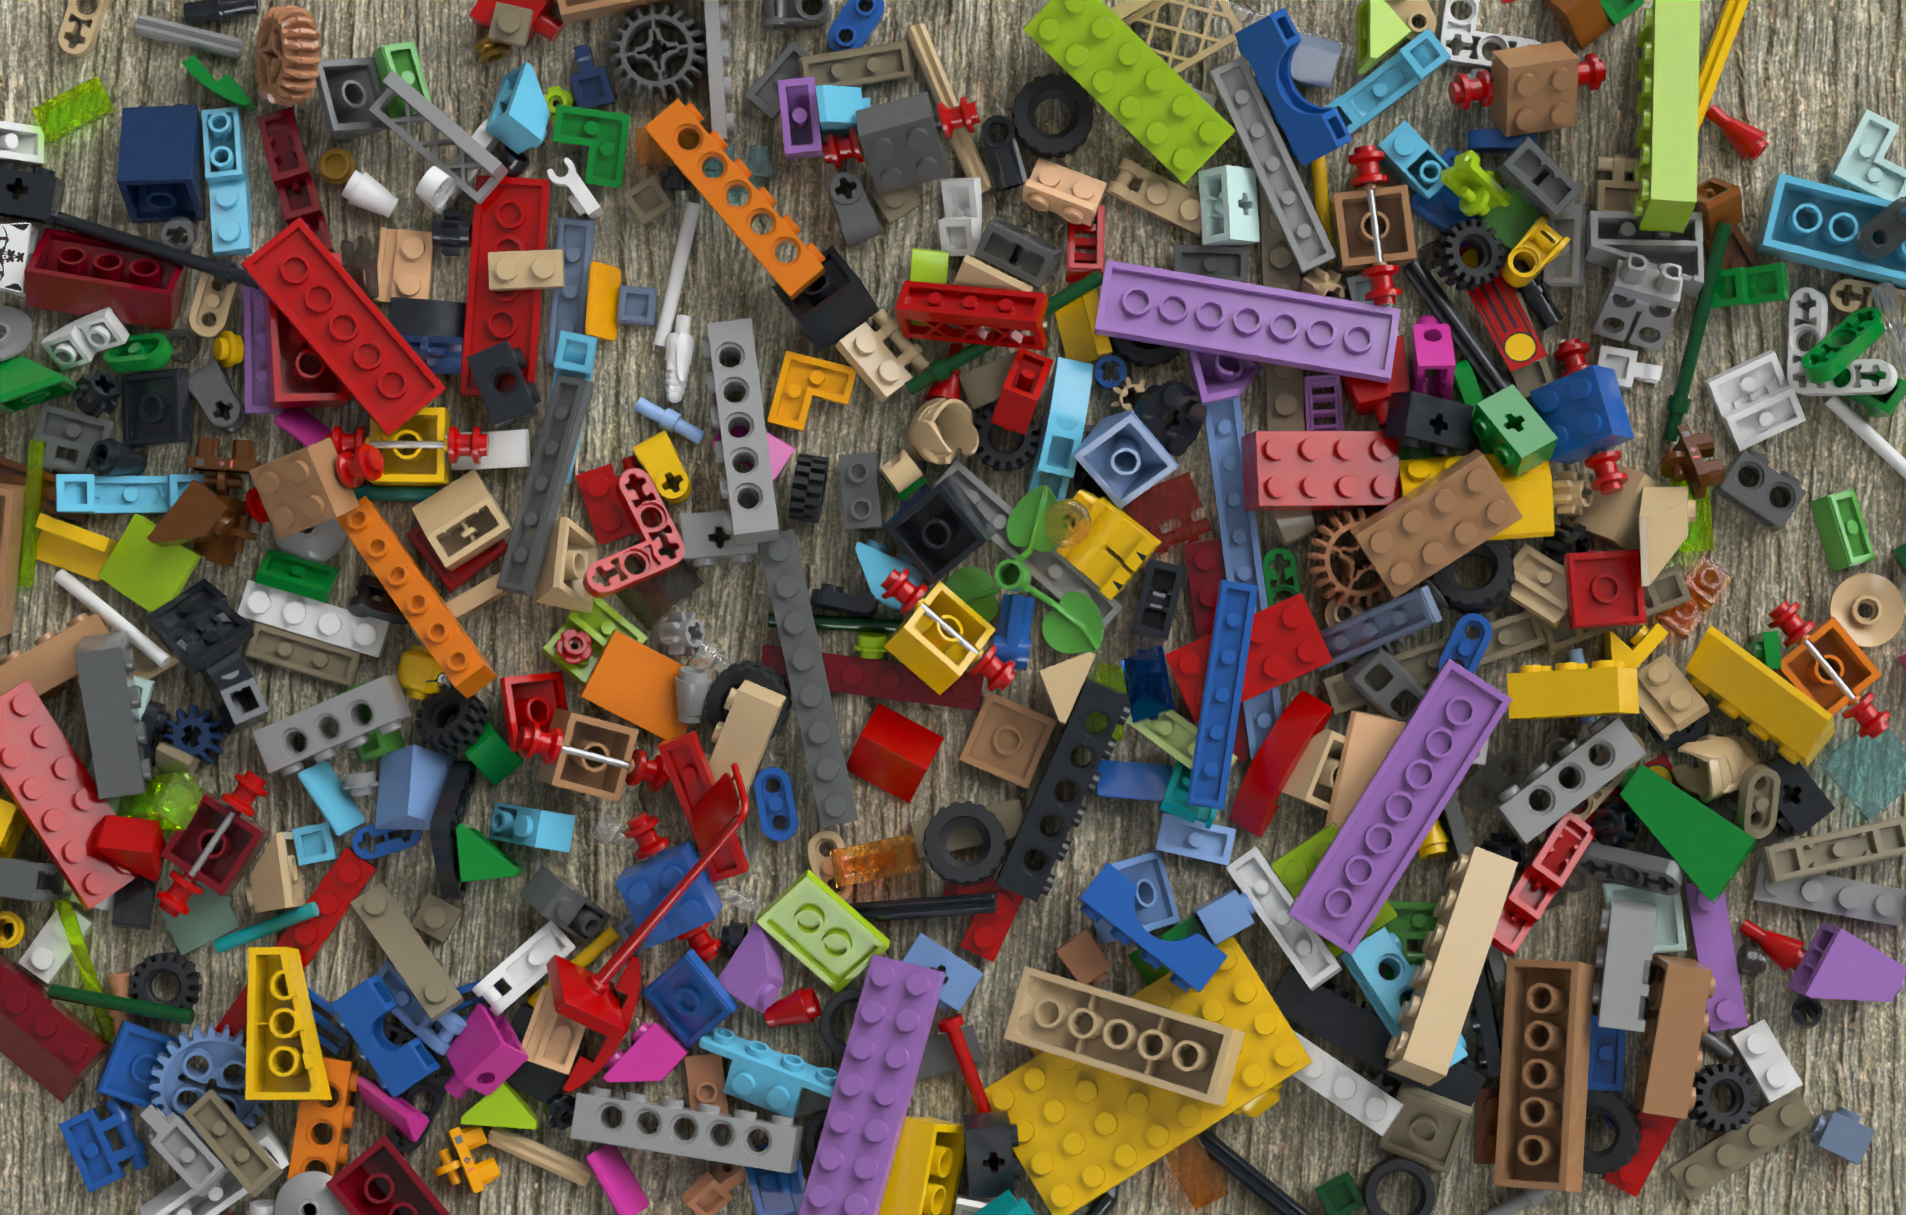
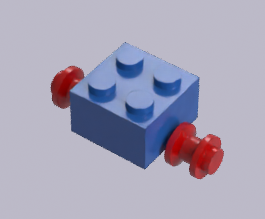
M1578 338L1566 340L1558 345L1559 349L1553 353L1554 360L1563 362L1565 372L1560 375V379L1529 391L1535 411L1558 438L1552 458L1549 461L1571 465L1584 460L1585 467L1594 469L1596 479L1591 483L1592 490L1600 491L1601 495L1615 494L1623 490L1622 484L1626 483L1629 479L1627 473L1618 472L1616 462L1622 458L1621 452L1619 450L1608 451V449L1634 439L1614 369L1598 365H1587L1585 355L1591 350L1589 343H1581Z
M647 812L638 814L626 822L628 828L623 831L625 838H634L639 846L634 853L636 859H647L623 869L615 882L638 927L700 860L690 840L662 852V849L667 847L670 841L666 836H658L654 827L658 824L659 819L656 815L648 816ZM705 869L647 936L645 942L648 948L677 937L678 940H687L690 948H693L704 963L712 960L719 954L717 949L722 945L720 939L711 938L706 929L711 924V921L717 918L723 904Z

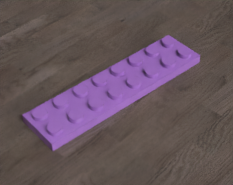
M1106 260L1094 334L1389 383L1401 309Z
M1446 659L1286 914L1352 955L1513 699L1451 659Z
M872 954L798 1215L879 1214L946 974L944 972Z

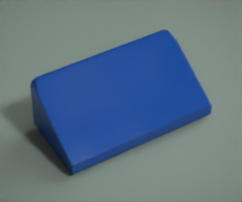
M1101 760L1097 768V772L1101 773V777L1096 787L1095 797L1162 802L1172 774V765Z

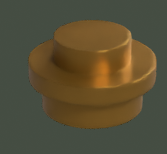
M332 148L321 156L318 169L326 182L332 185H342L351 178L356 170V163L353 156L345 149Z

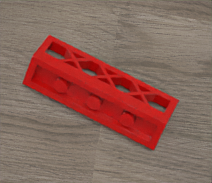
M905 280L895 306V312L903 337L1042 351L1045 350L1047 344L1042 325L1049 303L1046 293ZM911 320H919L927 326L912 325ZM945 323L956 324L962 329H953ZM981 326L991 327L992 329L997 331V333L988 332L985 329L981 328ZM1016 330L1032 331L1033 336L1023 335Z

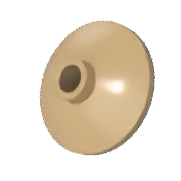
M1860 573L1845 579L1835 589L1831 597L1829 613L1830 618L1835 617L1859 647H1875L1891 640L1900 630L1904 620L1905 606L1900 591L1890 580L1874 573ZM1861 604L1867 605L1870 609V614L1867 618L1861 617L1858 613V608Z

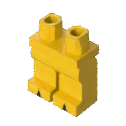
M1081 489L1068 505L1083 518L1076 526L1068 521L1067 536L1060 545L1061 547H1058L1056 551L1064 558L1066 557L1073 566L1091 579L1101 589L1100 592L1111 601L1121 593L1138 572V569L1145 564L1162 542L1125 512L1113 505L1105 496L1098 499L1090 492Z

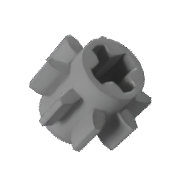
M671 611L669 612L670 620L661 622L659 639L664 647L669 648V655L693 656L695 655L694 647L703 644L705 629L702 622L695 619V612Z

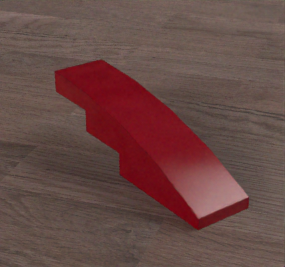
M292 107L256 117L272 180L278 191L286 223L289 226L301 217L330 253H335L316 181Z

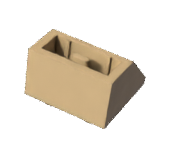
M475 469L411 508L427 539L444 566L450 571L455 570L504 539L513 530Z

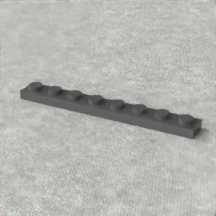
M794 529L779 532L780 540L761 542L759 547L822 828L859 819Z

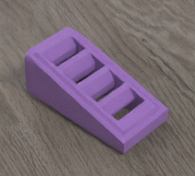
M1341 375L1304 376L1305 431H1344ZM1332 387V394L1312 395V388ZM1333 402V409L1313 410V403ZM1334 417V424L1314 425V419Z

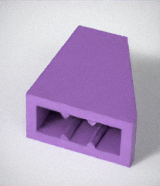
M1822 922L1787 988L1810 998L1892 1002L1895 995L1900 992L1904 985L1906 967L1844 929Z

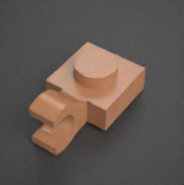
M719 1162L714 1176L707 1171L680 1197L697 1215H715L734 1198L730 1190L743 1182L747 1177V1173L739 1165Z

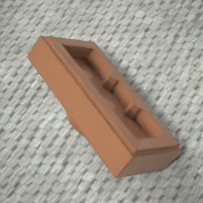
M716 1053L685 1056L690 1108L698 1109V1103L721 1106L720 1113L730 1115L728 1095L723 1092L726 1083L723 1056ZM692 1121V1124H693V1132H695V1125H694V1123H693V1121ZM720 1124L717 1127V1129L726 1128L728 1126L725 1124Z

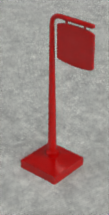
M732 763L731 765L733 776L731 777L730 774L724 773L692 811L695 836L699 847L706 853L600 971L593 973L556 954L546 964L556 1013L615 1041L626 1031L617 990L615 989L616 986L610 980L744 822L749 810V801L737 763Z

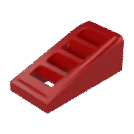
M1100 205L1094 217V219H1097L1096 224L1088 226L1085 224H1073L1067 221L1065 281L1078 282L1097 270L1103 278L1105 205ZM1075 234H1096V238L1075 237ZM1075 249H1093L1095 253L1075 252Z

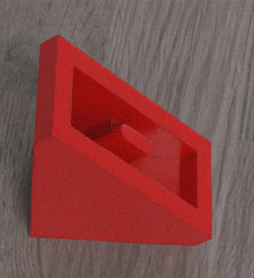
M106 815L102 818L94 850L143 877L156 882L159 880L165 858L160 853L166 846L160 821Z

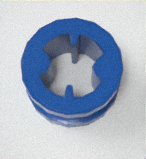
M1115 355L1102 357L1094 367L1093 376L1095 382L1105 390H1112L1113 387L1119 388L1127 376L1126 364ZM1111 363H1114L1119 367L1117 375L1120 378L1115 382L1110 378V382H1106L1102 379L1104 371L1101 367L1104 364H1108V367H1110Z

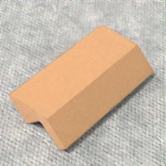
M1351 710L1325 827L1334 822L1338 829H1340L1406 722L1397 721L1379 714Z

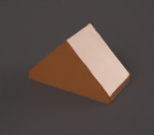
M1543 0L1580 50L1611 28L1599 0Z
M1715 177L1697 185V203L1693 212H1702L1703 228L1710 238L1714 236L1717 221L1732 224V226L1743 221L1742 197L1739 186Z

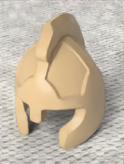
M935 398L924 403L915 412L907 430V454L916 461L925 460V462L939 465L951 464V461L954 460L960 449L962 454L971 456L976 452L979 444V434L977 428L972 424L971 410L966 403L958 399Z
M1709 734L1700 737L1695 742H1688L1678 748V753L1683 752L1695 756L1698 768L1693 769L1684 763L1672 768L1671 771L1683 789L1690 794L1699 795V799L1702 802H1710L1718 799L1723 794L1738 790L1743 773L1750 766L1758 764L1759 758L1756 749L1744 735L1741 737L1735 735L1721 737Z

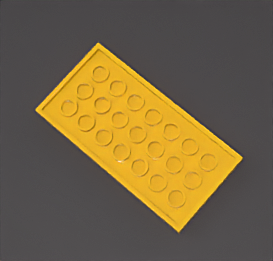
M1234 935L1214 945L1226 954L1227 958L1201 992H1194L1192 989L1188 993L1183 992L1169 980L1172 974L1168 973L1131 996L1138 1000L1246 1032L1225 1106L1201 1101L1045 1051L984 1089L992 1112L1007 1111L1010 1124H1017L1019 1146L1012 1147L1052 1215H1071L1313 1063Z

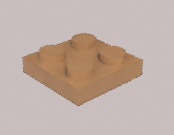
M988 691L959 760L1028 789L1057 720Z

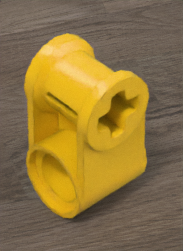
M1543 215L1510 252L1502 268L1503 278L1514 287L1528 285L1547 264H1551L1570 243L1571 239L1567 236L1563 238L1547 224V218ZM1513 261H1525L1529 265L1530 272L1521 273L1514 268Z
M665 430L632 447L645 472L651 477L658 492L665 501L671 504H679L689 498L692 492L691 480L679 460L681 458ZM672 477L676 481L683 480L679 483L681 490L676 493L671 489H667L669 487L668 480Z

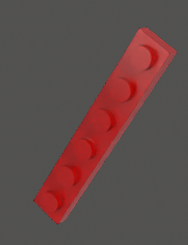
M346 847L306 902V904L315 902L319 908V915L288 927L274 947L299 949L303 971H305L351 908L350 902L359 897L378 868L366 859L359 857L349 847ZM248 984L215 1028L216 1032L221 1033L224 1026L228 1024L230 1028L229 1035L233 1037L237 1032L243 1030L242 1042L244 1043L247 1041Z

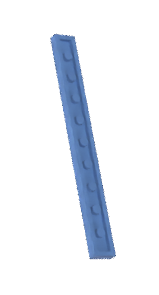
M1239 396L1233 399L1205 404L1207 417L1204 422L1226 580L1258 585L1255 614L1268 608L1255 511H1244L1241 437L1245 436ZM1279 686L1242 703L1250 760L1255 758L1267 735L1282 715Z

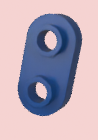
M848 0L828 32V43L832 52L864 47L884 16V1ZM863 1H869L873 4V8L868 12H863L859 9V5ZM848 31L852 33L853 39L850 42L844 43L839 39L840 34Z
M1470 613L1458 619L1438 659V672L1446 659H1456L1461 662L1463 668L1475 674L1492 637L1491 624L1484 616ZM1468 626H1474L1478 630V636L1475 640L1466 637L1465 630Z
M777 767L765 768L758 773L754 781L761 828L768 838L775 841H784L796 833L799 823L792 782L784 770ZM770 779H777L780 782L778 792L770 793L767 790L766 784ZM778 815H783L787 820V825L782 830L776 829L773 825V820Z

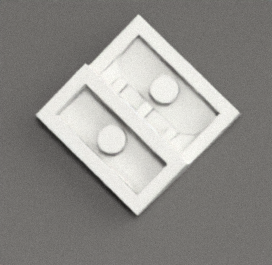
M1769 350L1704 380L1714 406L1738 451H1742L1806 421L1795 390L1792 386L1788 385L1775 351Z

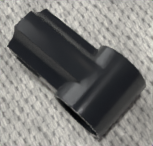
M993 115L987 118L982 125L981 141L985 147L997 191L999 192L1024 185L1028 178L1012 122L1005 116ZM1001 125L1005 127L1008 137L999 143L991 141L987 136V131L991 126Z

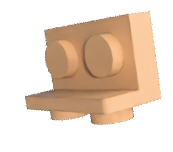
M1038 158L1030 179H1026L1023 186L1022 201L1027 202L1035 210H1048L1059 214L1070 223H1083L1091 226L1106 192L1107 183Z

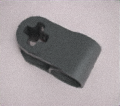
M764 0V20L761 21V28L770 31H783L793 28L822 27L831 17L830 3L828 0H817L823 3V8L820 13L812 16L804 13V8L808 2L813 0ZM776 4H777V8H778V14H777V15H776Z
M840 172L835 175L830 182L829 197L846 247L881 235L877 217L867 199L859 177L851 172ZM845 182L847 187L854 186L855 189L852 190L850 199H846L844 194H836L840 189L841 183Z
M214 359L188 375L190 392L214 425L229 433H234L244 427L247 421L245 407L236 394L229 376L218 360ZM227 406L231 409L229 411L231 416L229 420L222 418L225 415L223 409Z

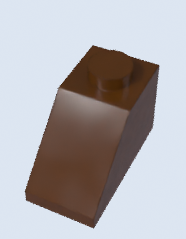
M193 480L147 539L162 547L215 541L217 537H223L234 524L232 518L238 511L205 484Z

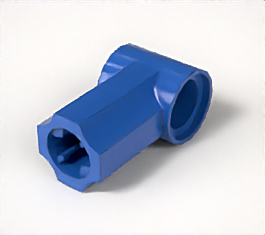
M1003 594L998 633L995 632L993 644L997 647L995 656L1003 663L1009 660L1015 662L1016 664L1013 669L1027 671L1032 639L1029 638L1033 620L1035 598Z

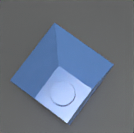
M1161 851L1150 852L1111 864L1138 885L1135 895V911L1139 922L1147 932L1181 922ZM1102 919L1098 923L1094 922L1100 945L1117 941L1109 933L1112 930L1109 924Z

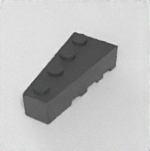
M128 631L84 636L78 645L75 657L99 799L145 793L148 781L153 780V770L150 758L145 759L143 745L147 744L145 723L139 720L138 708H141V696L139 687L135 686L134 682L135 659L133 650L130 649Z

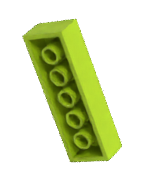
M1048 0L1022 27L1035 42L1183 184L1236 131L1102 0Z
M1653 0L1651 8H1645L1643 25L1638 26L1637 47H1643L1642 58L1637 60L1636 80L1642 81L1641 92H1637L1635 114H1641L1640 126H1636L1634 146L1635 148H1640V159L1635 160L1633 178L1634 182H1640L1639 194L1635 193L1633 216H1639V230L1684 233L1697 203L1700 0Z

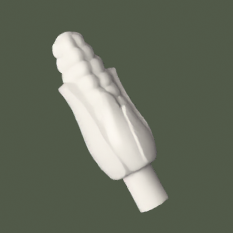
M677 315L675 332L669 333L666 338L664 360H666L665 383L667 386L665 389L667 392L666 397L671 403H678L682 400L688 380L689 368L692 365L695 341L694 337L689 334L691 316Z

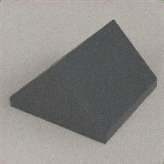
M374 57L321 60L318 67L320 75L316 77V84L329 132L333 138L340 143L390 129L369 110L383 94ZM386 106L382 110V112H384L390 118L388 108Z

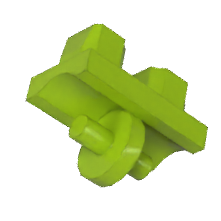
M1473 150L1456 155L1454 166L1441 171L1440 180L1460 198L1459 209L1466 216L1478 214L1481 217L1495 207L1510 205L1511 195L1501 187L1502 178L1495 171H1484L1479 166L1480 157Z

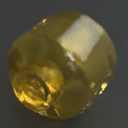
M1062 499L1055 502L1048 508L1043 518V531L1046 538L1053 545L1061 549H1072L1080 546L1088 538L1092 529V517L1089 510L1083 503L1074 499ZM1064 516H1070L1068 520H1062ZM1073 519H1075V527H1074V528H1073L1072 525H1071V521H1072ZM1062 524L1067 525L1068 529H1065Z

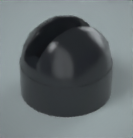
M507 146L504 147L498 158L509 171L506 177H519L530 163L529 158L524 153L518 155Z
M1810 997L1797 999L1791 1010L1792 1020L1801 1028L1809 1029L1815 1027L1822 1017L1820 1003ZM1804 1006L1812 1021L1806 1022L1799 1008Z

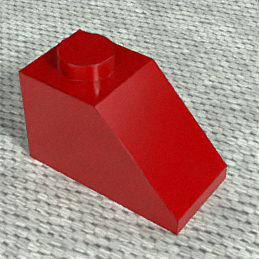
M1018 348L1002 387L991 422L1002 426L1006 430L1026 435L1054 360L1026 349Z

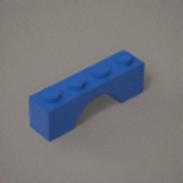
M1285 8L1235 33L1238 40V49L1253 69L1255 82L1258 88L1265 93L1272 107L1273 118L1278 125L1282 126L1289 140L1290 151L1295 158L1299 159L1302 167L1352 141L1336 107L1314 105L1303 98L1296 89L1291 76V60L1294 51L1302 40Z
M1108 862L1103 863L1076 898L1083 904L1079 910L1095 923L1102 919L1112 927L1109 933L1126 947L1132 942L1143 951L1139 957L1156 970L1162 966L1172 974L1169 980L1185 993H1188L1190 989L1194 992H1201L1227 958V955L1199 933H1191L1176 941L1161 940L1148 933L1139 922L1135 911V895L1138 885Z

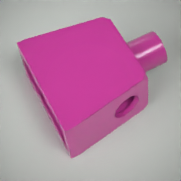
M1422 316L1417 319L1416 325L1412 326L1408 353L1410 389L1414 392L1451 400L1456 363L1450 326L1438 324V320L1434 316ZM1427 369H1437L1435 375L1427 377Z
M480 1003L467 1019L466 1028L460 1035L455 1037L450 1049L446 1053L455 1072L446 1081L444 1088L457 1099H462L470 1088L484 1095L492 1094L529 1058L507 1017L501 1014L495 1017L488 1007Z

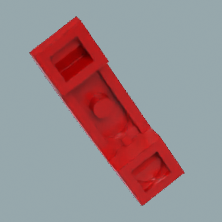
M1304 690L1294 698L1279 717L1253 759L1235 798L1229 817L1231 821L1257 837L1262 838L1279 808V805L1275 802L1309 742L1314 736L1322 732L1335 708Z
M636 954L631 956L615 989L628 995L621 1008L626 1031L617 1041L606 1037L595 1060L585 1054L581 1055L563 1090L570 1093L592 1079L605 1067L604 1065L622 1045L632 1026L639 1006L643 984L642 957Z

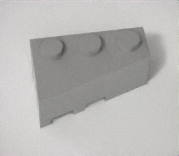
M1590 211L1586 219L1585 261L1615 270L1618 259L1625 261L1632 252L1645 256L1648 260L1647 267L1661 270L1662 265L1667 262L1681 265V276H1683L1681 292L1696 297L1704 285L1702 212H1692L1684 233L1639 230V216H1633V211Z
M1610 898L1609 909L1601 910L1599 931L1605 932L1604 946L1597 945L1594 967L1601 969L1599 982L1594 981L1592 1000V1004H1596L1598 1027L1637 1032L1645 1031L1646 1020L1643 1019L1645 998L1649 994V985L1647 983L1650 961H1652L1657 920L1655 904Z

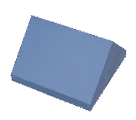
M1132 410L1104 417L1073 453L1076 460L1119 509L1126 506L1178 468L1177 462Z
M414 744L381 756L376 829L430 830L431 819L450 766L456 759Z

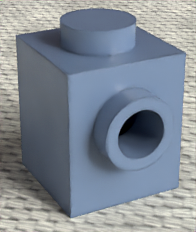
M1298 32L1302 41L1294 51L1291 60L1293 82L1306 88H1313L1317 85L1330 89L1340 55L1341 43Z
M1839 1107L1838 1112L1826 1109L1823 1115L1818 1114L1815 1118L1816 1121L1812 1124L1810 1134L1814 1136L1810 1143L1851 1163L1860 1165L1875 1131L1858 1123L1861 1116L1845 1108Z

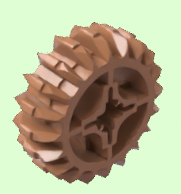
M295 5L271 7L264 14L263 22L259 24V35L256 36L257 45L256 49H254L256 53L254 64L257 70L255 77L259 79L258 88L262 91L264 99H268L270 103H276L280 106L304 104L306 99L311 97L312 90L316 87V77L320 75L318 67L321 62L319 58L321 47L318 41L320 34L316 31L317 23L313 20L311 12L306 11L305 8H297Z
M1356 508L1353 516L1348 509H1342L1340 511V521L1335 515L1327 517L1330 529L1324 525L1316 527L1318 533L1322 535L1321 539L1311 537L1309 540L1311 545L1317 546L1316 553H1306V558L1316 560V565L1309 566L1307 571L1310 574H1320L1313 581V585L1318 588L1326 585L1322 596L1329 599L1335 595L1334 599L1337 605L1342 606L1348 597V603L1351 608H1358L1360 599L1365 607H1371L1373 603L1372 595L1378 601L1386 599L1382 588H1387L1378 574L1367 585L1351 589L1354 581H1358L1363 572L1367 570L1375 571L1371 563L1356 564L1354 560L1350 559V556L1342 553L1356 552L1363 560L1370 562L1355 538L1347 546L1335 544V541L1341 534L1377 513L1376 511L1371 510L1365 517L1363 508ZM1330 555L1340 561L1341 571L1339 576L1342 577L1340 582L1332 572Z

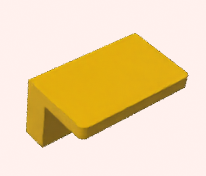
M1096 288L1054 312L1065 357L1068 359L1087 363L1099 360L1107 355H1112L1109 336L1094 334L1099 307V297Z
M40 513L35 527L42 530L32 553L33 558L98 582L103 581L98 575L118 541Z

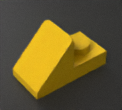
M1659 623L1652 624L1649 628L1642 625L1629 639V642L1633 644L1631 648L1612 631L1605 632V659L1625 661V668L1637 669L1669 632Z

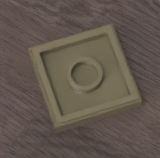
M1401 1082L1395 1099L1404 1106L1385 1135L1381 1136L1377 1148L1449 1174L1473 1108Z

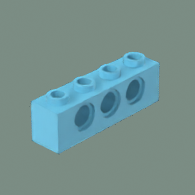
M1384 927L1361 941L1352 955L1345 952L1340 957L1391 1036L1398 1037L1402 1027V1023L1397 1022L1401 1010L1399 997L1400 995L1412 997L1414 988L1409 985L1416 966L1413 964L1409 965L1402 954L1404 952L1402 943L1394 933L1391 932L1389 934ZM1379 963H1386L1392 967L1394 971L1393 980H1386L1380 976L1378 971ZM1461 1034L1450 1067L1468 1056L1464 1049L1466 1048V1042Z

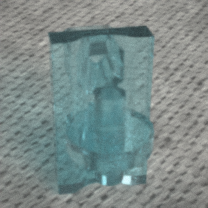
M727 143L729 147L724 152L734 162L736 146L735 144ZM750 145L748 163H744L753 174L748 180L774 183L775 171L773 165H771L769 147ZM712 160L706 164L705 171L708 177L717 178L723 173L724 164L721 161ZM736 188L730 192L733 193V203L741 204L743 194H748L742 188Z

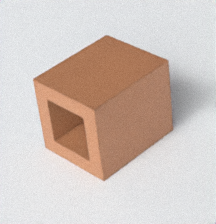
M1084 929L1055 950L1078 982L1096 987L1110 977L1106 970L1111 968L1112 965L1087 929Z

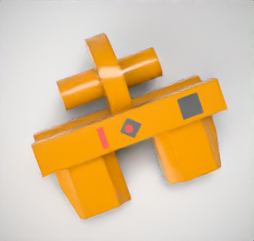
M479 1125L463 1129L456 1127L447 1131L457 1160L453 1161L449 1148L438 1151L443 1166L433 1170L435 1176L446 1173L451 1186L457 1185L462 1182L457 1168L461 1167L472 1194L485 1190L484 1185L495 1180L501 1173L494 1157L474 1164L470 1150L488 1143L482 1127Z

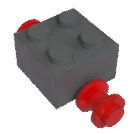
M923 92L857 110L855 112L858 130L856 126L850 127L849 135L837 138L833 132L827 134V142L822 143L826 163H834L837 170L842 168L845 159L854 157L859 163H863L866 156L878 195L950 176L946 150L940 131L943 128L947 140L953 137L954 130L963 127L969 133L976 132L974 124L981 123L976 102L969 103L967 97L964 96L960 97L959 106L947 108L943 102L938 103L939 115L935 116L928 93Z

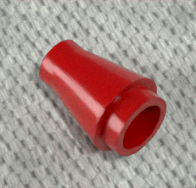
M800 987L769 1006L764 1012V1017L771 1029L777 1026L812 1023L814 1018L821 1016L822 1011L815 990L812 987L808 989Z

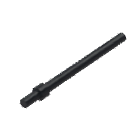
M59 212L56 216V226L213 275L214 280L226 284L235 282L259 289V286L245 270L237 268L236 263L224 259L219 261L211 260L63 212Z

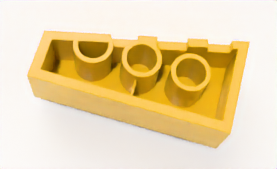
M248 947L245 1100H332L299 949L289 947Z

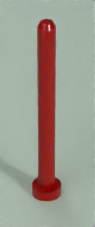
M962 1014L951 1015L938 1021L937 1025L940 1032H946L977 1113L992 1112L960 1028L965 1023Z

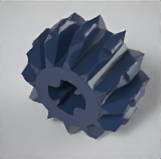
M197 705L190 706L189 716L183 709L176 710L179 723L167 720L165 725L174 731L173 734L162 735V740L173 741V747L200 759L196 769H199L201 765V758L207 765L213 764L214 758L210 752L223 754L224 748L217 745L216 742L217 740L228 738L227 733H216V729L224 724L223 720L217 718L211 721L213 710L206 708L200 715V709ZM191 729L202 732L198 737L200 744L188 742V739L192 737Z

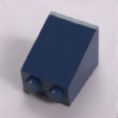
M176 104L174 106L156 107L141 105L123 108L117 184L132 223L168 222L169 219L175 216H184L191 221L205 220L203 126L197 105Z

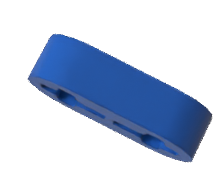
M1499 129L1468 131L1467 150H1473L1475 153H1511L1519 143L1528 137L1538 146V132L1506 137Z
M374 823L359 829L354 834L352 846L359 857L367 860L378 859L417 845L422 839L424 832L423 830H415V832L410 834L411 840L406 842L404 837L391 838L390 833L400 829H376ZM369 832L371 837L384 835L386 841L376 844L374 853L371 854L369 849H362L361 842L366 840V833Z

